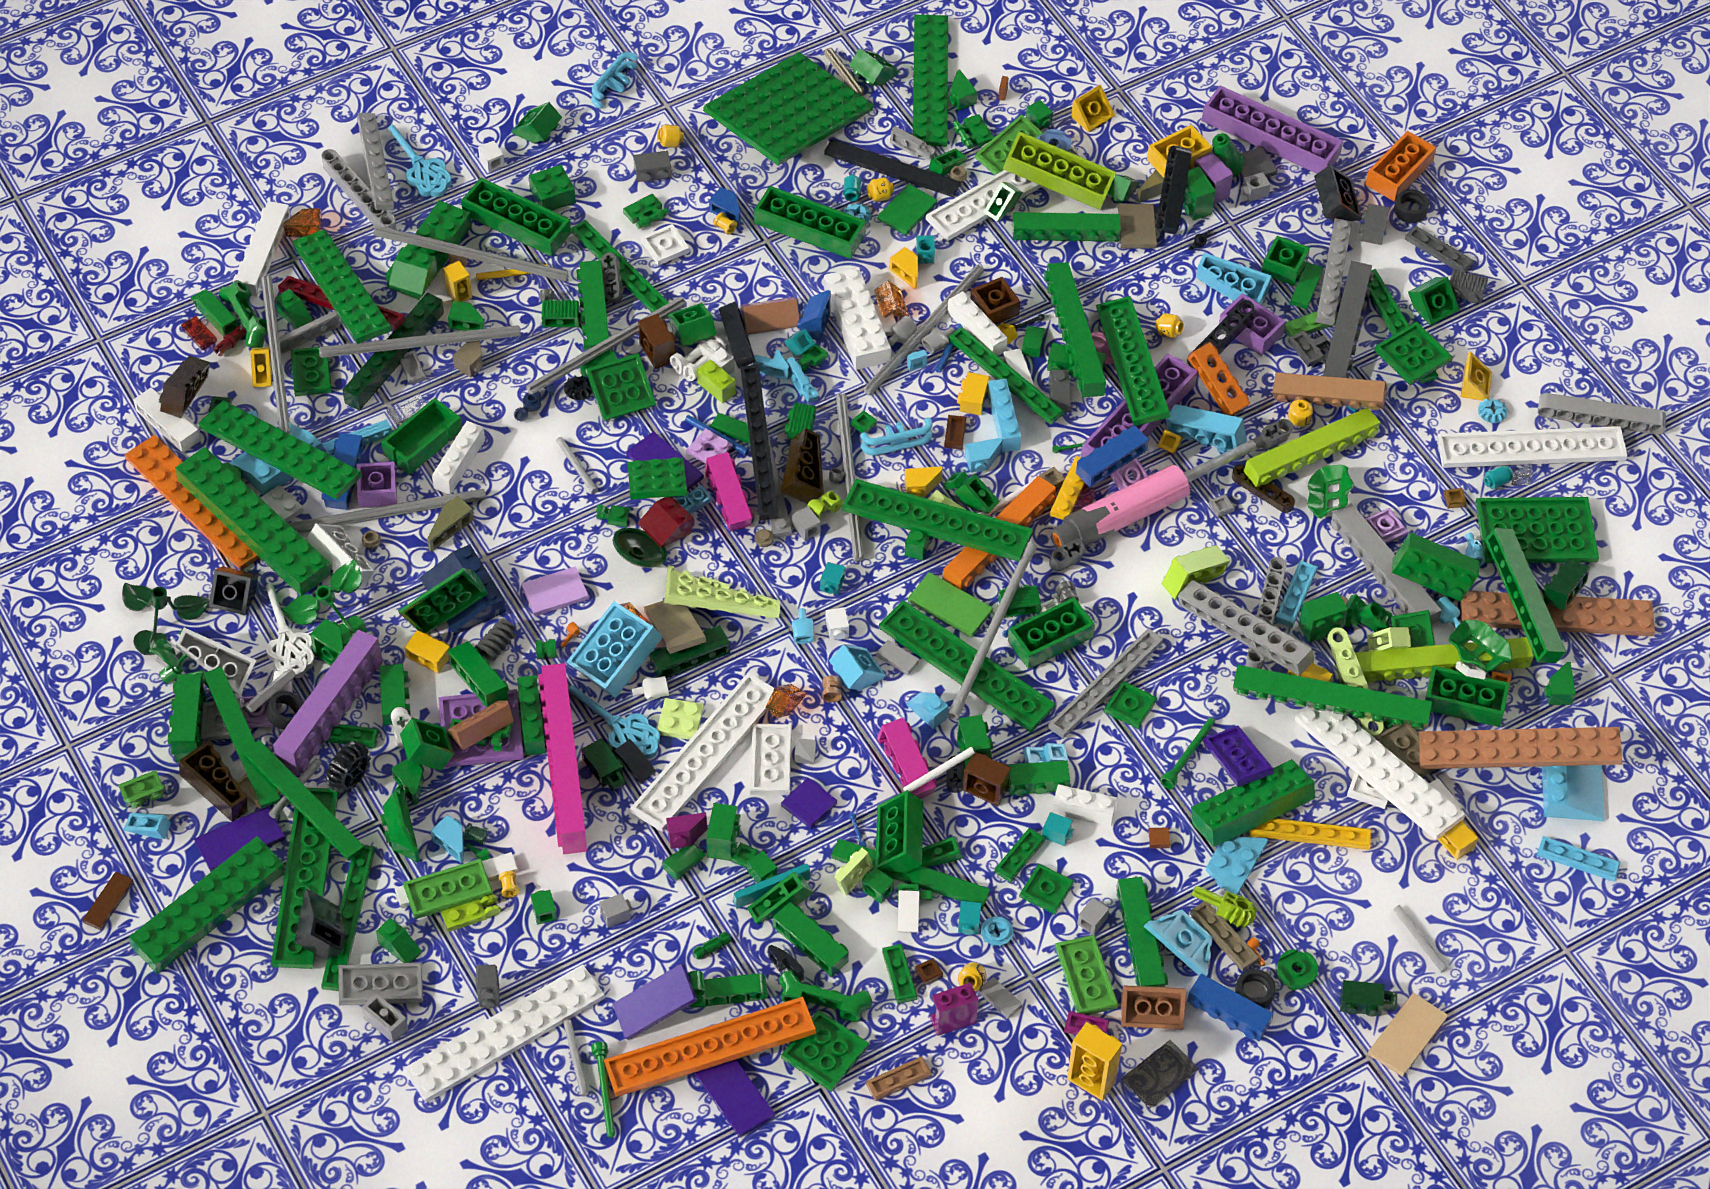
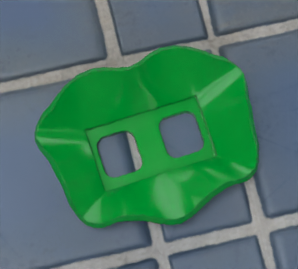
M1341 464L1328 465L1318 469L1311 476L1307 486L1309 490L1308 508L1317 518H1323L1329 512L1339 510L1348 505L1347 497L1353 489L1354 483L1348 474L1347 466ZM1339 484L1338 491L1329 493V486ZM1339 499L1338 506L1328 508L1330 500Z
M1471 619L1464 620L1449 637V643L1456 647L1463 662L1476 664L1485 672H1490L1497 666L1509 663L1512 660V652L1508 641L1494 632L1485 622ZM1470 640L1478 645L1473 651H1469L1464 647ZM1486 652L1493 659L1488 663H1484L1478 657Z

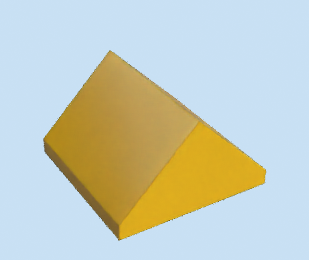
M1101 84L1073 100L1071 117L1087 132L1115 116Z
M1469 352L1464 366L1460 397L1481 401L1484 399L1489 400L1492 371L1472 352Z

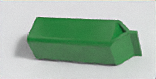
M204 289L190 297L196 308L223 337L239 326L238 320L211 291Z

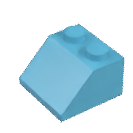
M843 644L829 660L833 665V670L840 675L844 686L848 689L862 690L886 677L867 648Z

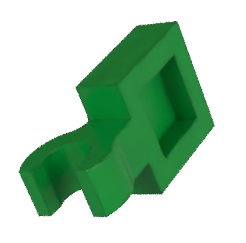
M815 343L802 353L803 358L797 363L801 365L802 372L804 373L811 364L816 367L828 358V352Z
M597 505V519H607L609 525L627 527L630 508L611 505V509H608L604 505Z
M1357 594L1350 596L1346 605L1348 614L1345 626L1347 628L1350 627L1351 623L1354 626L1358 625L1357 610L1366 606L1365 602Z
M513 722L489 735L492 737L491 745H494L493 751L502 750L503 738H509Z
M898 884V900L899 891H919V900L933 901V891L919 890V884Z

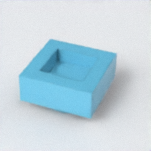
M925 350L916 351L908 355L907 367L909 371L927 366V353Z

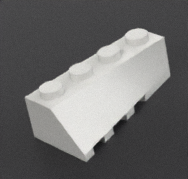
M315 524L306 541L329 561L333 573L345 563L355 559L362 574V583L358 589H364L374 570L364 556L357 554L359 549L349 543L350 537L347 534L343 535L342 526Z
M183 628L174 649L187 654L207 671L222 667L232 690L239 696L256 662L253 658L186 628Z

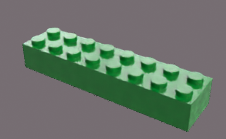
M256 836L129 936L130 946L158 974L284 874V863Z

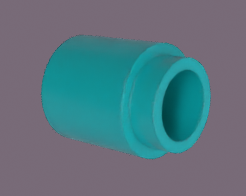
M849 175L844 179L843 195L850 202L857 201L861 195L862 181L856 175Z
M1500 466L1485 472L1483 480L1487 487L1495 489L1509 483L1513 479V474L1508 466Z

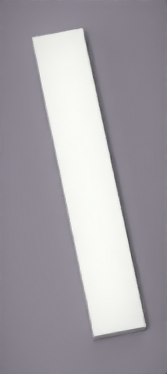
M512 852L482 861L489 881L498 879L499 875L505 871L518 872ZM396 887L395 893L400 907L410 906L404 887Z

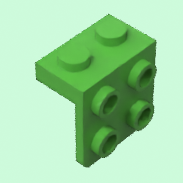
M156 770L118 784L126 807L132 806V809L144 805L143 802L145 800L151 799V801L162 798L166 790Z

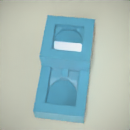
M1046 743L1044 747H1025L1023 750L1025 763L1068 761L1065 744Z

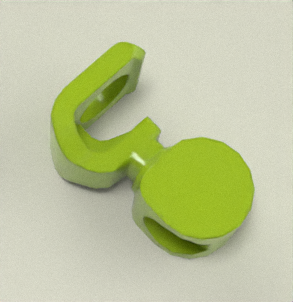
M828 491L822 495L821 500H811L807 507L821 520L822 512L825 513L826 510H830L832 513L837 512L842 507L843 500L833 491Z

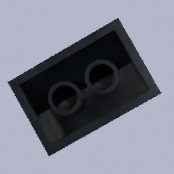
M1332 165L1314 175L1315 187L1319 193L1318 198L1322 204V213L1325 218L1333 222L1335 218L1347 221H1360L1362 219L1351 178Z

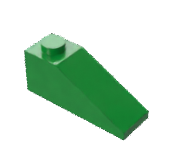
M792 872L749 905L747 909L755 923L760 924L772 918L789 902L795 906L799 905L812 895L813 891L803 876Z

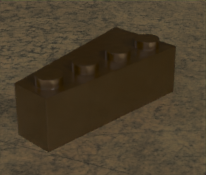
M189 355L164 382L163 392L159 398V403H161L160 411L182 418L208 378L210 362Z
M807 428L791 439L781 487V493L806 504L824 495L820 434Z
M208 740L179 760L180 776L231 822L248 812L247 796L236 779L230 774L229 768L221 760V756L214 749L211 740Z

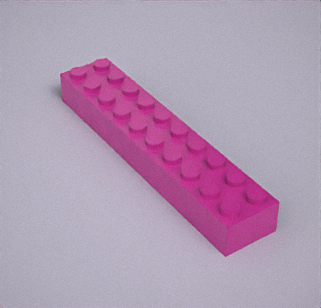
M565 663L541 666L542 674H538L558 847H562L563 855L587 852Z

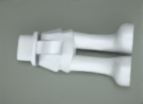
M722 333L718 336L714 335L710 339L698 344L685 357L679 353L670 357L671 365L678 374L683 373L686 380L693 381L698 377L697 369L708 361L710 355L721 347L726 350V346L729 344L728 338ZM701 357L700 360L692 364L697 358Z

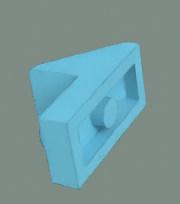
M778 349L773 359L758 355L754 356L756 362L753 365L759 364L760 374L784 380L789 379V366Z

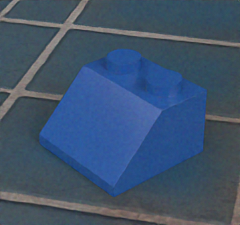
M830 290L810 297L808 304H804L803 317L798 320L797 328L800 330L806 329L814 340L821 341L831 314Z

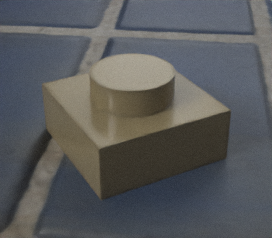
M1055 467L1039 475L1056 488L1063 485L1065 480Z

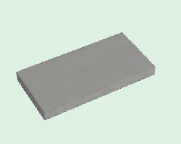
M422 963L338 965L339 1006L364 1005L376 993L389 1004L423 1003Z

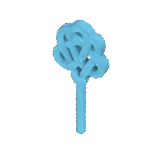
M390 125V132L412 159L413 167L406 172L407 183L410 186L416 187L421 196H443L452 183L451 176L446 171L444 161L439 158H431L426 161L414 152L395 125Z
M571 685L568 692L607 721L610 729L613 730L608 738V743L613 751L626 742V737L627 740L631 739L647 759L656 756L658 743L660 742L659 732L648 724V719L644 715L639 713L630 714L626 719L621 718V716L611 715L575 686Z

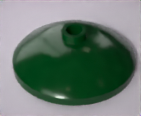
M621 528L613 536L612 541L617 553L635 566L654 568L661 566L667 558L666 548H661L643 530Z

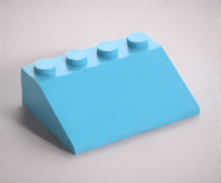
M289 422L292 436L323 451L322 443L309 431ZM246 452L230 462L231 465H236L240 468L242 477L263 496L278 485L283 486L294 478Z
M613 601L568 659L567 663L602 690L616 698L663 636L652 625Z
M1602 765L1542 766L1544 817L1604 821Z

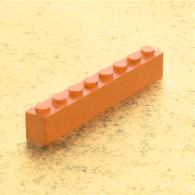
M1038 475L995 518L1029 527L1035 517H1039L1048 505L1053 504L1056 499V487ZM965 547L944 568L943 580L963 590L972 584L973 579L977 575H981L984 572L985 567L989 563H993L996 560L997 555Z

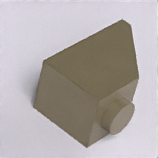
M480 340L467 342L453 355L454 367L470 378L483 367Z

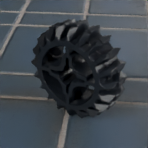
M352 741L345 744L339 752H336L335 757L332 758V762L329 764V768L326 770V784L340 794L350 792L364 777L365 772L368 771L367 767L370 765L371 752L358 742Z

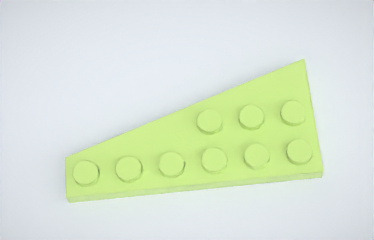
M668 565L664 603L685 605L692 608L722 610L729 613L736 612L765 616L767 618H779L780 601L760 594L755 596L749 595L747 590L740 588L737 591L731 589L729 584L704 576L697 578L690 575L691 572L684 570L682 573L674 570V566Z

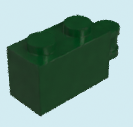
M601 738L581 749L582 760L602 788L608 785L612 791H615L626 785L622 770L624 765L619 757L616 758L614 756V751L609 743L606 744Z
M1343 980L1340 989V1012L1366 1014L1367 1016L1374 1017L1377 1015L1381 1016L1383 1010L1397 1009V993L1384 991V984Z

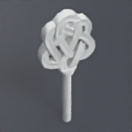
M268 584L266 589L279 629L278 639L271 640L267 644V656L274 662L276 671L292 669L296 674L294 678H301L315 663L311 636L304 632L293 634L292 629L286 625L273 584Z

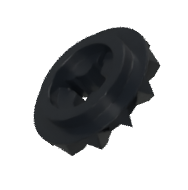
M583 374L581 377L574 375L573 378H568L567 382L564 383L565 394L574 400L586 399L593 392L589 379L585 378ZM575 385H582V388H575Z

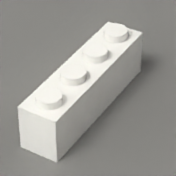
M963 291L949 299L948 314L958 324L960 323L966 331L995 355L999 356L1006 351L1007 337Z
M149 388L133 399L136 411L182 453L200 441L199 428L194 423L191 424L185 415L182 418H178L160 411V392Z
M466 421L432 474L434 489L449 495L453 492L485 441L484 427Z

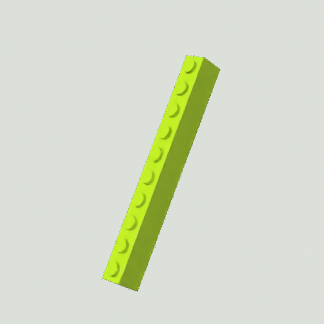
M1527 637L1506 639L1511 648L1512 660L1509 663L1497 666L1494 670L1504 671L1513 668L1524 669L1530 667L1533 653ZM1468 642L1464 647L1469 651H1473L1478 645L1474 642ZM1452 644L1355 653L1368 683L1381 680L1411 679L1414 677L1427 678L1430 676L1433 665L1459 671L1456 669V663L1458 661L1463 662L1460 659L1458 650ZM1486 652L1478 657L1484 663H1488L1493 659ZM1336 664L1340 684H1344V681Z

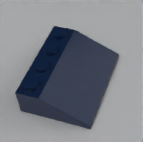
M471 544L453 551L420 577L427 591L462 568L472 569L480 577L488 595L446 622L453 635L506 612L504 597Z

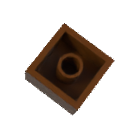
M1003 277L971 289L970 299L995 325L1019 315L1020 300Z
M658 313L639 320V345L653 367L658 369L670 364V357L676 354L674 346L676 339L673 332H669L666 321L661 319Z
M975 752L964 769L963 791L998 807L1009 789L1011 768L1005 763L990 759L985 754Z

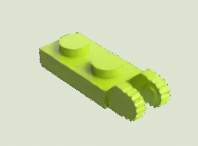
M485 896L481 900L441 911L447 932L487 920L486 918L500 913L501 908L498 905L483 909V907L496 903V896Z

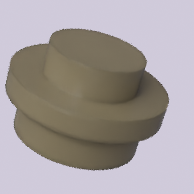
M955 166L950 171V178L963 182L967 178V172L963 167Z
M767 529L759 530L755 534V542L760 547H768L774 540L773 533Z
M367 531L362 537V544L368 549H374L381 543V537L375 531Z

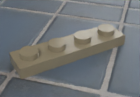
M1204 901L1190 911V915L1213 937L1212 939L1242 972L1259 961L1256 953L1222 917L1216 915V910L1209 903Z

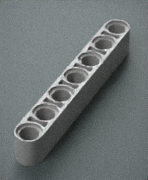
M333 149L324 150L321 154L324 170L374 226L378 225L397 230L394 215L389 210H375L372 191L342 157Z
M1544 393L1539 396L1538 414L1544 418L1603 427L1621 426L1623 430L1655 435L1665 432L1666 413L1661 410Z
M1274 557L1270 560L1256 616L1263 618L1272 626L1287 566L1286 561L1281 557ZM1249 647L1245 666L1262 669L1265 656Z

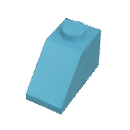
M1002 438L965 444V458L970 473L982 472L991 467L1001 453Z
M920 692L907 702V706L932 729H935L948 718V705L935 693Z
M447 815L431 830L432 841L462 863L464 861L463 826L458 819H452Z

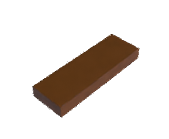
M115 871L82 919L83 923L101 931L133 885V879Z

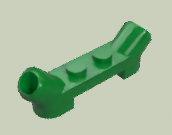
M235 280L231 286L221 287L219 298L225 303H232L234 311L238 314L242 325L247 330L246 346L262 348L265 335L268 333L267 321L256 316L248 301L252 295L248 287L239 280Z
M790 970L782 973L779 978V983L783 988L780 997L783 1002L803 997L805 1002L840 1011V1019L858 1022L862 1012L870 1009L872 1006V998L865 990L847 996L836 990L829 991L817 985L803 984L796 973Z

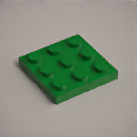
M1418 322L1379 343L1374 349L1410 386L1451 362L1453 358Z
M639 353L586 369L603 422L656 406Z
M674 457L670 459L627 462L630 500L687 495L683 458Z
M818 1010L812 1017L816 1034L792 1041L781 1054V1059L832 1092L867 1050L869 1043Z

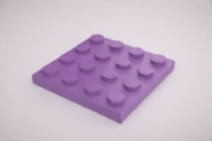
M517 689L507 692V701L514 722L509 738H503L502 750L493 751L494 745H491L492 737L490 736L486 746L473 744L464 750L460 748L454 739H449L454 755L445 767L524 759ZM475 694L439 697L441 726L445 727L448 733L447 729L450 727L452 718L465 720L486 707Z

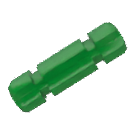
M727 932L719 934L718 938L715 936L703 943L702 946L694 948L693 954L696 959H701L705 957L704 954L708 955L721 948L722 944L730 943L731 938Z

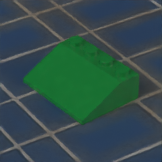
M462 568L398 610V612L418 631L430 633L488 595V592L480 577L472 569Z

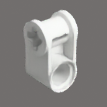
M397 707L391 713L393 732L398 748L403 747L400 733L411 719L407 710L403 707Z

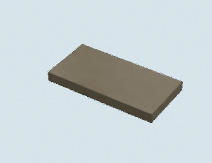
M663 600L644 607V612L651 624L663 636L661 640L670 654L706 642V636L687 606L671 605L664 603Z

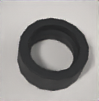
M1414 189L1404 190L1397 195L1394 212L1404 222H1420L1427 215L1429 200L1421 191ZM1414 202L1420 205L1421 209L1411 211L1404 208L1402 203Z
M288 691L274 694L265 708V715L268 721L273 726L282 730L287 727L293 718L281 715L277 711L275 704L282 703L288 705L295 715L304 704L297 695Z
M1251 969L1239 976L1235 992L1266 1008L1274 998L1275 983L1267 972ZM1257 981L1267 988V994L1263 998H1252L1244 993L1243 986L1246 982Z

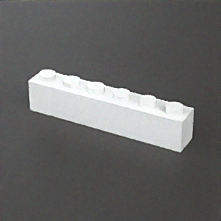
M267 202L266 207L262 209L260 221L256 223V231L251 235L249 248L245 249V257L239 264L238 274L234 276L233 282L235 280L243 282L250 290L251 296L258 297L262 287L261 278L267 275L291 217L289 205Z

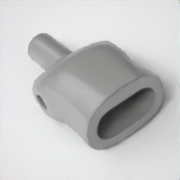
M904 316L891 327L894 335L888 340L889 345L893 346L897 341L905 343L917 330V325L909 316Z
M953 327L943 332L939 329H934L930 334L922 338V345L929 353L933 354L949 344L948 337L955 330Z

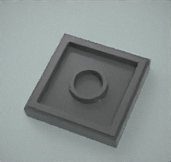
M1262 146L1241 153L1244 157V168L1239 174L1242 180H1244V177L1262 172L1266 178L1277 175L1278 170Z

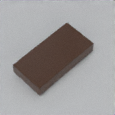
M948 415L944 448L963 449L967 417Z

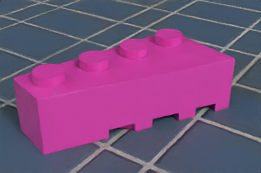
M726 452L708 457L704 473L706 478L709 477L711 490H716V501L719 506H723L721 513L730 532L751 526L754 514L752 508H748L746 503L748 501L747 494L741 489L742 481L740 475L735 472L736 464L734 458H730L729 453Z
M904 717L882 725L877 737L880 744L884 743V752L887 758L892 757L894 771L902 775L900 781L903 787L929 772L927 769L929 768L928 762L925 757L921 756L920 745L917 740L913 739L911 734L912 728L908 722H905ZM932 779L911 793L919 799L933 794L937 786L936 779Z

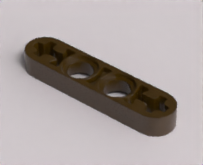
M1237 465L1233 468L1232 480L1283 513L1293 511L1295 499L1292 495L1271 482L1254 487L1251 485L1252 481L1244 473V465ZM1273 491L1276 495L1271 497L1266 492Z

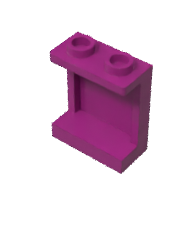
M971 983L932 996L936 1006V1013L930 1015V1020L937 1036L976 1024L978 997Z

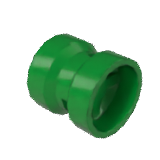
M549 639L546 642L536 640L537 660L544 659L546 656L557 658L555 639Z

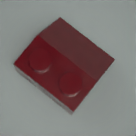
M664 497L652 505L639 520L638 525L663 548L691 534L694 518L673 497Z

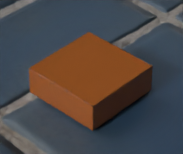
M1002 76L998 100L1004 101L1006 99L1008 76Z
M1169 827L1148 829L1150 849L1170 848Z

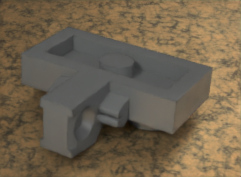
M1302 331L1289 338V344L1307 367L1324 360V355L1321 351L1327 347L1328 341L1324 335L1314 339L1310 338L1305 331Z

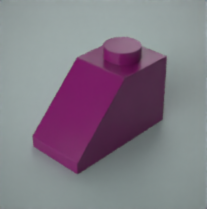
M706 812L666 818L671 849L691 846L708 830Z

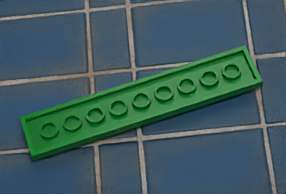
M914 14L913 136L930 146L947 147L948 15Z
M325 229L292 241L294 249L357 344L391 332L389 323Z
M1131 296L1097 304V313L1106 336L1133 425L1138 426L1169 418V409Z
M224 400L198 423L200 429L336 500L362 477L360 470Z
M859 479L854 481L842 505V511L907 530L914 529L929 534V536L1018 562L1022 557L1027 542H1030L1033 535V529Z
M904 600L879 623L881 631L960 685L963 684L977 654L975 648ZM985 657L970 692L1030 733L1055 708L1054 702L988 657Z
M306 787L336 816L339 792H335L331 788ZM296 807L294 810L271 966L277 968L313 969L315 953L295 943V937L305 889H309L324 898L331 843Z

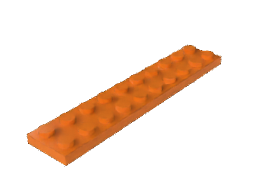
M156 435L151 436L124 454L125 459L239 570L242 571L259 559L245 543L177 481L175 467L183 461Z
M800 997L604 1059V1063L615 1096L619 1097L816 1034V1029L804 998Z

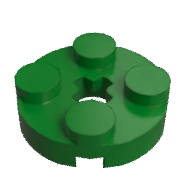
M1298 949L1288 950L1279 958L1276 967L1277 976L1292 991L1304 989L1311 986L1316 980L1318 964L1316 959L1306 951L1303 953L1298 952ZM1293 966L1301 967L1302 969L1297 973L1293 971Z

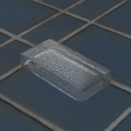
M418 394L388 408L387 413L397 426L424 407L426 402Z

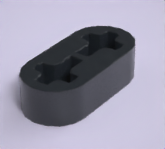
M964 761L957 764V771H953V767L946 771V786L952 793H959L963 790ZM953 778H957L958 785H954Z

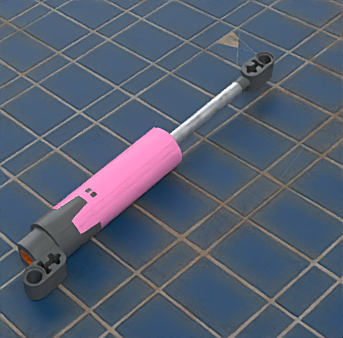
M1281 419L1263 428L1260 436L1186 472H1183L1176 465H1170L1065 516L1063 524L1054 527L1050 536L1056 548L1049 560L1050 568L1054 571H1062L1078 563L1083 556L1086 546L1186 498L1190 492L1189 482L1259 448L1271 449L1287 441L1293 430L1292 422L1288 419Z

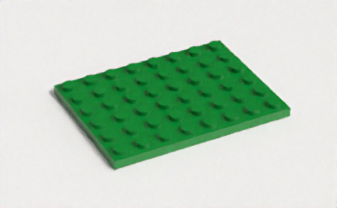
M798 52L705 104L703 111L779 166L873 110L874 105Z

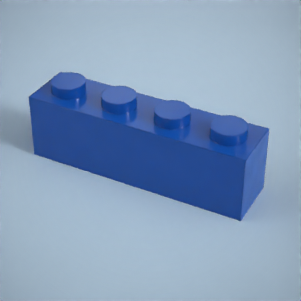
M1135 425L1125 429L1120 435L1109 439L1100 448H1095L1091 454L1081 457L1077 462L1076 474L1091 488L1148 451L1149 439Z
M339 433L338 439H335L334 442L335 453L333 457L357 469L356 464L360 463L364 447L362 436ZM354 485L338 500L323 492L321 499L324 500L327 508L348 510Z
M1200 974L1188 993L1187 1002L1192 1007L1207 1012L1210 1017L1225 1022L1228 1027L1243 1032L1250 1039L1260 1041L1272 1022L1274 1013L1203 974Z

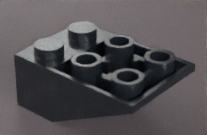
M305 889L295 943L327 960L342 953L346 934L339 906L311 890Z

